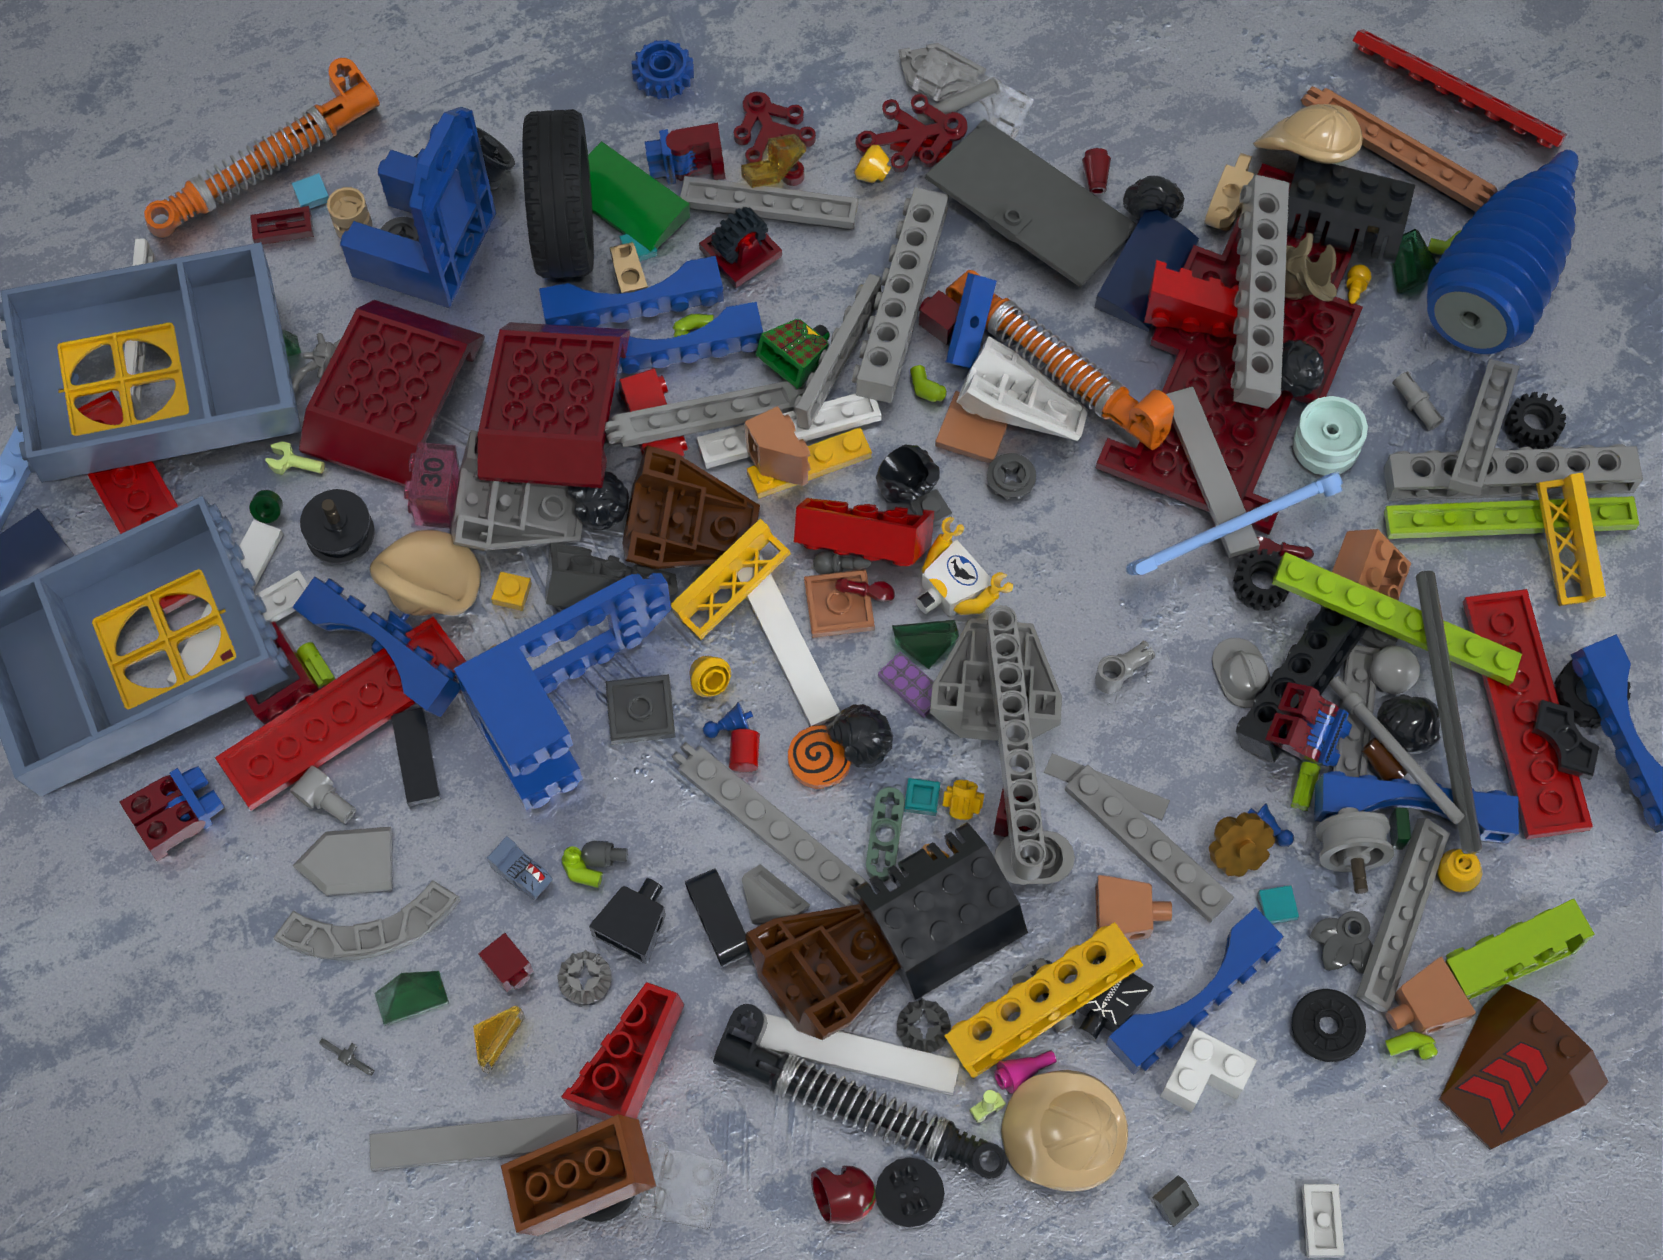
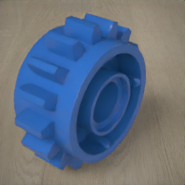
M656 40L648 45H643V49L635 53L636 60L631 63L633 82H637V89H643L646 96H653L657 99H671L678 94H683L685 87L691 86L690 79L694 78L693 58L689 57L687 49L683 50L680 47V43L675 44L669 40Z

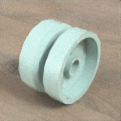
M1322 397L1309 403L1302 412L1294 433L1292 446L1295 457L1304 468L1314 474L1325 476L1333 472L1344 473L1352 468L1366 440L1368 425L1365 415L1356 404L1341 397Z

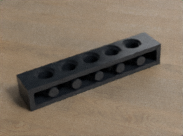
M1321 605V610L1315 619L1309 621L1306 625L1301 639L1290 648L1282 666L1273 672L1268 686L1256 696L1249 713L1238 722L1236 734L1241 748L1275 763L1283 749L1265 740L1272 721H1267L1273 720L1275 713L1285 714L1277 708L1287 683L1312 686L1320 692L1319 695L1321 696L1369 626ZM1295 694L1291 699L1290 705L1292 708H1297L1299 705L1298 694ZM1286 724L1280 727L1279 738L1285 739L1287 736Z

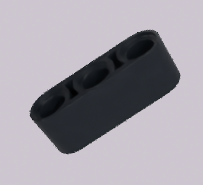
M716 868L686 880L685 885L721 967L750 956L751 952L746 940L745 931Z

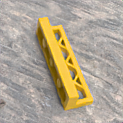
M1583 473L1570 474L1564 479L1537 483L1558 605L1565 606L1594 602L1606 597ZM1562 487L1564 501L1559 507L1549 501L1547 489ZM1558 516L1569 524L1570 531L1565 538L1554 531L1553 523ZM1564 546L1572 551L1575 556V562L1571 568L1560 562L1559 553ZM1570 577L1580 584L1582 596L1567 598L1565 583Z
M759 519L671 603L673 613L689 630L702 640L791 554L790 550L773 536L769 526L762 519ZM769 542L779 551L772 560H760V551ZM743 567H755L754 577L750 581L737 582V573ZM720 589H732V598L727 603L715 604V594ZM709 610V620L699 629L690 618L697 611Z

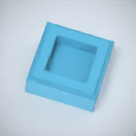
M319 173L292 183L301 207L309 206L311 209L327 203L329 196Z

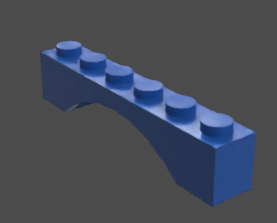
M716 256L686 261L675 273L665 280L635 292L619 294L597 293L581 289L570 283L539 288L545 323L549 325L597 327L611 322L623 323L633 318L643 316L654 317L660 313L670 311L682 312L692 307L702 305L713 306L718 302H724L723 285Z
M757 302L726 307L718 317L704 327L685 335L655 340L629 336L626 358H620L617 374H632L647 368H664L675 363H693L699 359L709 357L722 358L732 353L756 351L761 334L763 333Z
M314 576L292 608L314 625L329 632L339 630L359 631L374 637L386 649L394 661L401 678L404 694L426 711L442 717L461 690L459 682L454 679L456 676L455 672L443 663L437 666L431 662L434 656L424 648L417 646L414 649L408 643L411 638L396 628L393 632L386 627L389 622L375 612H372L370 615L364 611L367 605L353 595H350L349 598L343 595L344 588L330 578L324 582Z
M1617 634L1571 654L1573 659L1572 666L1577 676L1582 678L1586 686L1588 701L1597 709L1601 718L1600 723L1606 736L1610 737L1616 749L1615 757L1618 763L1627 772L1630 779V789L1639 798L1644 808L1643 814L1647 824L1654 829L1655 833L1663 831V767L1647 751L1631 719L1627 699L1628 675L1631 663Z
M1330 771L1323 773L1315 783L1314 821L1322 822L1329 817L1338 815L1339 810L1348 807L1356 808L1358 811L1373 812L1393 807L1414 808L1434 813L1451 821L1420 785L1410 784V781L1406 779L1384 781L1378 780L1373 775L1351 777L1346 776L1345 773L1340 771ZM1436 783L1454 803L1452 789L1443 788L1441 784ZM1472 788L1481 841L1503 844L1511 842L1519 834L1518 796L1507 795L1506 792L1500 790H1493L1487 793L1477 792Z
M1255 907L1231 928L1227 936L1225 954L1220 969L1213 980L1199 994L1186 1003L1170 1010L1152 1014H1134L1108 1037L1106 1046L1133 1075L1141 1068L1144 1072H1147L1159 1061L1160 1058L1157 1054L1163 1048L1173 1049L1185 1037L1181 1033L1190 1024L1193 1028H1196L1209 1016L1206 1012L1209 1007L1214 1003L1221 1006L1233 994L1230 989L1237 982L1244 985L1257 973V970L1254 968L1262 960L1266 963L1273 960L1281 952L1278 946L1284 936Z

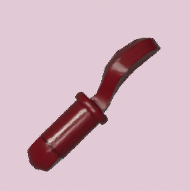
M1257 537L1260 544L1257 550L1258 555L1262 549H1268L1267 555H1272V552L1275 551L1282 557L1287 552L1305 561L1310 560L1314 556V551L1308 546L1290 545L1282 542L1280 545L1270 538Z
M840 578L835 582L836 589L841 593L858 594L861 597L868 595L880 602H889L895 597L893 587L884 581H877L869 586L865 581L857 582L847 580V578Z

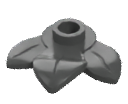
M1350 911L1342 914L1339 919L1325 918L1319 921L1313 928L1310 936L1314 940L1324 943L1322 953L1324 969L1327 971L1340 969L1351 962L1358 972L1364 974L1373 948L1368 938L1370 934L1368 919L1360 912ZM1352 921L1359 925V932L1357 934H1352L1348 930V925Z

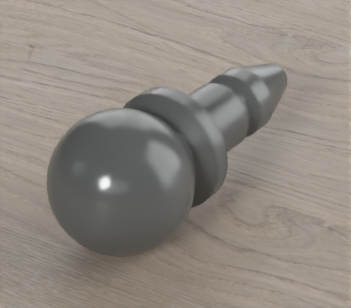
M830 551L819 552L813 561L814 569L820 575L843 572V569L855 568L860 570L872 564L870 560L862 557H843V555L833 554Z

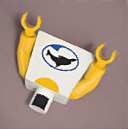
M948 517L942 522L941 528L944 534H939L934 541L921 569L923 573L922 587L925 592L918 596L915 601L920 610L925 614L937 606L949 617L956 614H981L999 598L1000 592L1009 593L1013 590V583L1010 582L1004 584L1003 587L1000 586L1001 581L1007 577V574L998 572L991 578L958 540L952 542L953 536H959L964 531L963 524H959L954 532L950 531V524L954 520L953 517Z

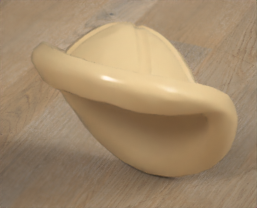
M1316 104L1301 108L1293 115L1281 120L1259 137L1253 145L1259 149L1291 151L1317 163L1332 164L1349 160L1355 156L1362 146L1363 137L1356 118L1345 108L1332 104Z
M421 530L401 537L382 551L370 564V574L374 582L387 591L390 600L401 612L413 616H424L433 613L451 616L462 614L475 602L481 582L480 565L471 549L454 545L452 534L437 530Z
M1059 1070L1033 1076L1016 1089L1006 1107L1001 1134L1006 1156L1013 1169L1021 1177L1032 1183L1054 1190L1074 1192L1092 1189L1106 1182L1114 1175L1121 1165L1127 1150L1128 1123L1119 1099L1105 1083L1087 1073Z

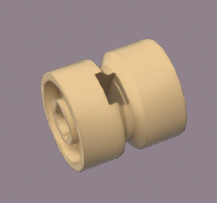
M343 187L337 189L329 196L327 208L336 234L340 238L345 231L349 230L353 221L372 227V220L365 198L358 189Z

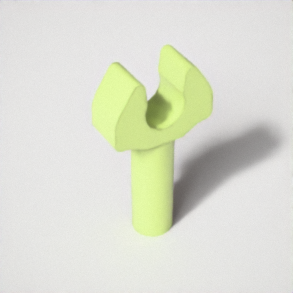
M287 442L271 444L273 453L284 455L282 459H265L268 467L274 473L283 475L290 467L320 474L323 473L325 463L322 461L294 455L290 443Z
M987 1090L983 1095L982 1101L969 1111L975 1121L979 1123L984 1121L991 1112H999L1006 1103L999 1092Z

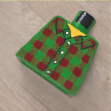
M794 319L762 333L756 356L798 389L808 380L809 375L817 370L823 350H828L829 343L827 340H829L830 334L823 325H817L812 329L801 319Z

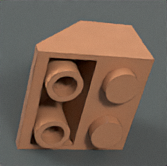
M776 406L745 421L747 452L760 474L801 486L808 484V471L811 470L808 462L810 451L803 439L798 440L794 433L796 431L790 416L788 414L784 416L780 408Z
M1379 529L1347 531L1332 572L1399 600L1411 562Z

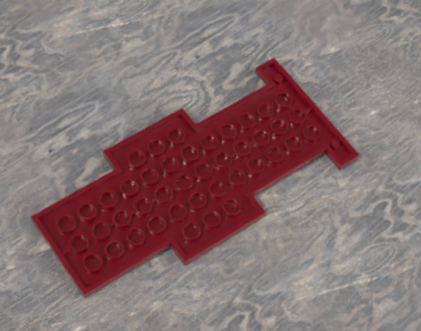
M1262 163L1257 174L1289 182L1290 191L1294 174ZM1296 214L1290 237L1287 236V246L1297 248L1307 233H1314L1319 219L1307 217L1304 235L1301 239H1297L1294 237L1301 214ZM1240 215L1222 255L1196 245L1193 246L1184 266V269L1192 271L1193 277L1202 280H1208L1209 277L1220 279L1225 287L1228 288L1239 285V281L1236 280V271L1240 264V255L1237 254V246L1242 230L1238 227ZM1328 221L1325 222L1320 243H1312L1311 251L1307 255L1312 263L1317 262L1320 254L1327 248L1323 244L1330 223ZM1355 228L1349 251L1334 248L1336 266L1334 272L1331 273V283L1334 284L1337 290L1352 257L1359 229ZM1314 295L1305 296L1297 300L1285 297L1283 343L1287 340L1294 341L1298 339L1316 348L1324 359L1323 369L1325 376L1321 386L1317 390H1313L1311 394L1293 397L1289 391H1281V396L1268 409L1233 401L1234 389L1231 388V378L1235 371V361L1232 360V352L1236 345V338H1221L1202 332L1191 333L1172 327L1156 328L1150 346L1177 355L1162 392L1168 394L1189 387L1194 388L1246 512L1272 501L1253 492L1292 399L1309 404L1318 398L1327 396L1363 306L1350 304L1349 301L1338 297L1329 302L1323 301ZM1173 423L1166 439L1154 450L1149 449L1141 442H1139L1137 448H1133L1107 438L1097 460L1096 469L1210 512ZM1279 512L1252 523L1253 529L1270 535Z

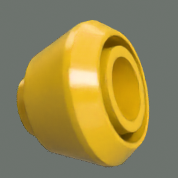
M871 145L854 170L857 180L875 183L877 179L882 182L891 169L887 165L890 159L879 145Z
M702 656L696 659L689 671L693 691L697 695L706 698L723 692L731 679L729 664L724 659L713 656Z
M1451 849L1442 855L1437 870L1442 884L1455 892H1468L1474 889L1480 883L1483 874L1482 866L1475 854H1464L1462 849Z

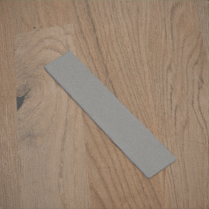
M1052 753L1044 773L1069 783L1086 766ZM1096 771L1140 812L1160 820L1163 819L1170 800Z

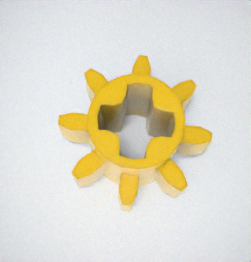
M956 780L953 783V787L948 785L947 791H944L942 806L950 807V816L960 820H969L973 818L974 813H980V809L983 807L984 793L977 792L978 785L972 781Z

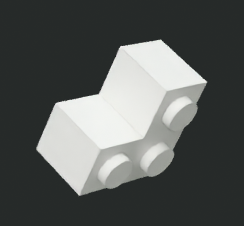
M1194 1028L1160 1097L1190 1113L1197 1104L1206 1084L1237 1099L1243 1091L1257 1060Z

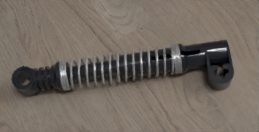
M740 1005L731 1014L717 1047L713 1064L766 1085L771 1093L782 1098L787 1094L792 1096V1102L795 1099H799L802 1101V1107L805 1106V1103L813 1105L812 1111L818 1107L823 1110L822 1115L826 1111L833 1114L832 1119H835L837 1115L843 1118V1124L846 1120L853 1122V1128L856 1127L859 1118H863L866 1120L863 1132H866L870 1122L875 1123L873 1137L877 1135L880 1126L886 1128L883 1137L884 1141L887 1140L890 1131L896 1132L894 1145L898 1143L901 1135L906 1136L904 1150L908 1148L911 1139L917 1141L914 1154L918 1153L922 1144H925L926 1151L924 1157L928 1158V1160L931 1159V1161L934 1160V1162L938 1163L941 1161L948 1162L950 1158L952 1159L951 1164L956 1165L959 1162V1167L964 1169L965 1165L969 1166L967 1171L988 1179L997 1178L1004 1173L1008 1162L1007 1156L998 1145L982 1138L979 1141H975L976 1136L972 1135L971 1138H968V1133L965 1131L962 1135L959 1134L960 1129L956 1128L953 1121L946 1120L942 1116L938 1119L937 1114L927 1124V1110L923 1111L917 1120V1106L912 1107L908 1115H906V1101L896 1111V1097L890 1100L887 1107L885 1106L887 1100L886 1092L881 1094L877 1102H875L877 1094L875 1088L868 1094L865 1084L858 1087L855 1080L848 1083L846 1082L845 1075L840 1077V1079L836 1078L835 1071L827 1074L825 1067L817 1070L815 1063L808 1066L805 1059L800 1060L799 1056H794L788 1052L779 1054L760 1046L768 1022L764 1012L755 1005ZM751 1013H753V1019L757 1024L755 1028L748 1027L746 1032L755 1036L753 1043L732 1035L734 1028L741 1031L745 1030V1025L741 1023V1019L743 1016L749 1018ZM760 1061L781 1069L780 1076L759 1068ZM795 1076L799 1077L798 1083L793 1082ZM804 1079L809 1081L808 1088L802 1086ZM814 1084L819 1085L817 1092L812 1090ZM986 1151H994L1000 1157V1165L994 1171H986L980 1165V1157Z

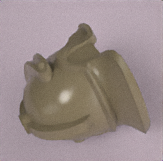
M1307 233L1297 248L1287 246L1285 297L1297 300L1305 296L1314 295L1323 301H1332L1337 295V289L1331 283V273L1334 272L1336 266L1335 250L1331 245H1327L1326 250L1320 254L1319 260L1312 263L1307 255L1312 248L1313 234Z

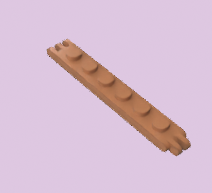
M1312 86L1301 99L1302 104L1306 107L1316 104H1332L1345 108L1352 113L1359 123L1363 137L1362 145L1475 212L1498 191L1491 183L1327 88L1321 91Z

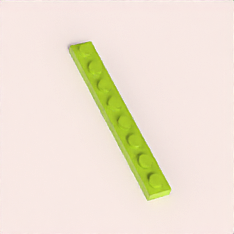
M1634 496L1588 498L1594 531L1636 530L1639 526ZM1550 499L1549 501L1559 507L1564 499ZM1539 500L1386 506L1384 510L1388 539L1545 533ZM1558 516L1553 523L1554 531L1557 533L1569 532L1568 522Z
M1287 552L1281 557L1272 582L1273 585L1428 651L1421 610ZM1443 620L1450 661L1507 686L1513 683L1522 656L1521 653Z

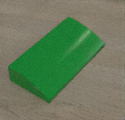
M602 141L589 153L592 211L622 234H628L649 251H652L655 247L658 249L690 218V207L687 201Z

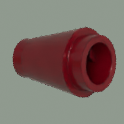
M1102 148L1087 150L1085 157L1082 159L1087 184L1092 194H1103L1107 191L1106 186L1111 157L1108 156V151Z

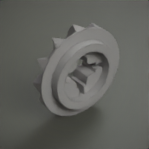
M585 950L577 954L572 953L565 962H562L557 978L559 988L568 1000L577 1004H591L600 1000L607 993L611 985L612 975L608 963L600 954ZM584 965H586L589 974L595 977L588 979L587 984H585V990H582L583 987L580 980L571 976L581 974Z

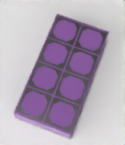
M899 652L878 672V677L918 714L925 718L930 713L934 681L903 653Z

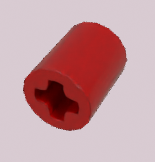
M737 729L731 732L729 768L731 770L753 772L758 769L760 733L750 729Z

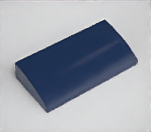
M1146 210L1098 292L1095 308L1149 332L1153 324L1144 323L1156 260L1167 263V269L1179 272L1180 268H1184L1193 246H1197L1199 238L1184 225L1159 210Z
M38 508L0 534V591L74 556Z

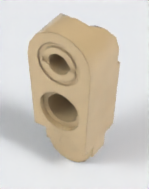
M1240 153L1235 167L1226 164L1211 200L1204 224L1224 231L1231 229L1243 208V203L1240 202L1242 187L1248 185L1254 176V173L1248 172L1252 156Z

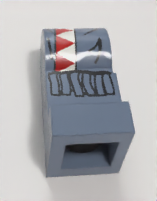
M508 836L487 857L490 867L533 900H536L553 881L550 874L518 848L517 844Z

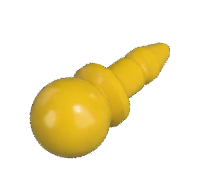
M1354 265L1348 271L1346 285L1349 289L1348 300L1350 304H1354L1360 298V294L1367 289L1371 281V271L1365 265Z

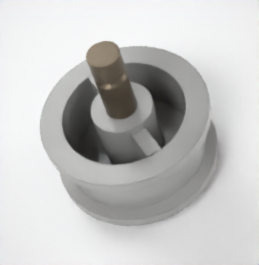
M1352 807L1343 808L1338 811V815L1323 820L1316 827V836L1323 843V850L1319 854L1321 865L1333 871L1352 872L1355 893L1363 894L1368 892L1366 870L1380 867L1388 863L1394 856L1393 846L1387 842L1386 837L1390 831L1389 820L1382 813L1363 812Z

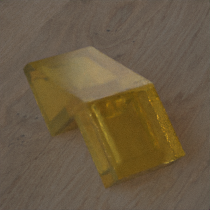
M796 134L769 138L768 160L741 165V176L751 188L779 183L806 152V145Z

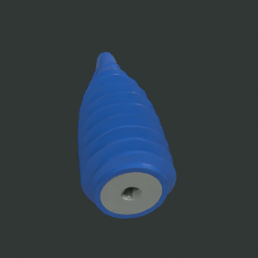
M1564 150L1558 153L1548 164L1541 166L1537 171L1526 174L1522 178L1513 180L1504 189L1492 195L1488 202L1482 205L1463 226L1461 232L1452 240L1450 247L1444 251L1439 262L1432 268L1427 283V312L1434 328L1451 344L1472 353L1494 354L1506 348L1517 347L1531 337L1534 326L1542 317L1543 309L1549 304L1551 293L1557 287L1559 275H1561L1565 268L1566 257L1571 250V238L1575 233L1574 217L1576 215V205L1573 200L1575 190L1572 185L1576 180L1575 174L1579 161L1578 155L1574 151Z

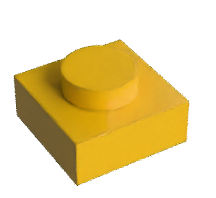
M500 571L491 598L492 603L523 611L532 585L531 578Z

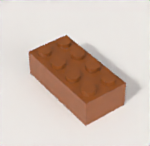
M619 1114L501 1165L516 1233L534 1236L543 1235L656 1187L639 1119Z

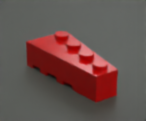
M648 982L644 984L621 1015V1021L611 1034L608 1033L600 1044L601 1047L590 1062H586L579 1072L580 1076L572 1087H568L561 1096L570 1108L602 1120L609 1119L618 1114L637 1119L685 1005L678 993Z

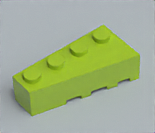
M1573 898L1553 909L1539 913L1524 923L1522 921L1506 928L1505 932L1495 937L1493 934L1478 940L1475 943L1476 946L1466 951L1464 947L1458 948L1445 956L1447 958L1445 962L1468 1000H1471L1576 954L1595 934L1576 900Z

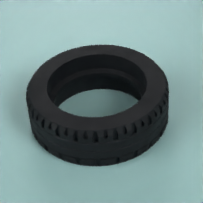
M574 109L532 111L525 116L523 122L522 152L526 218L533 266L536 274L542 278L586 276L593 270L594 234L590 169L583 117L581 113Z

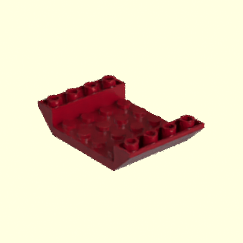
M372 300L356 308L305 409L299 451L413 489L424 466L421 450L464 361L474 362L485 336L377 300Z
M509 322L499 329L478 429V479L602 488L607 464L604 452L606 422L609 421L620 358H626L630 330Z

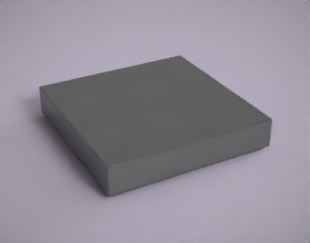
M669 674L605 681L612 745L676 738Z

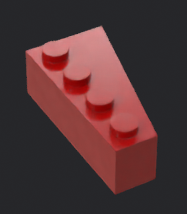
M1156 260L1144 323L1153 324L1161 328L1183 329L1191 333H1208L1221 338H1236L1237 334H1234L1233 327L1238 315V308L1235 307V297L1239 290V285L1228 288L1225 287L1220 279L1209 277L1208 280H1202L1193 277L1191 270L1180 268L1179 272L1166 268L1167 263Z
M806 498L796 507L794 542L804 544V547L807 549L827 548L832 549L834 553L839 555L853 553L863 555V558L866 560L877 561L886 559L893 561V564L898 566H910L931 547L935 512L933 510H923V515L907 514L908 508L895 507V510L883 512L878 511L876 505L872 504L856 505L852 509L848 508L849 504L847 502Z

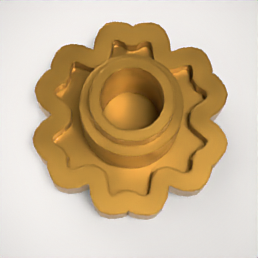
M1243 812L1237 818L1225 817L1215 826L1214 837L1216 840L1209 846L1210 859L1227 876L1235 875L1241 877L1246 874L1248 869L1258 870L1270 857L1267 849L1271 848L1275 843L1274 830L1256 813L1249 814Z

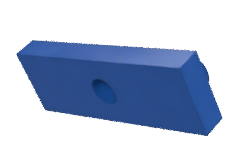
M968 273L949 346L947 363L966 368L972 367L981 346L996 280Z

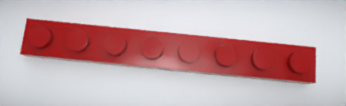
M1365 29L1358 30L1353 39V42L1359 44L1357 49L1371 56L1375 52L1384 57L1383 62L1396 69L1399 66L1408 69L1410 77L1421 82L1427 79L1435 83L1433 86L1435 90L1446 95L1452 92L1460 96L1459 102L1470 108H1475L1477 105L1485 109L1484 114L1487 117L1498 122L1502 118L1512 123L1511 129L1523 135L1529 132L1537 136L1536 141L1545 147L1552 148L1553 145L1559 147L1567 136L1566 133Z

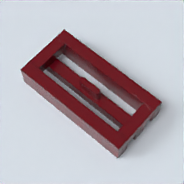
M309 206L250 215L254 243L262 242V245L314 237L312 215ZM304 219V220H301V221H295V222H288V223H287V221H291V220ZM275 223V225L258 227V225Z

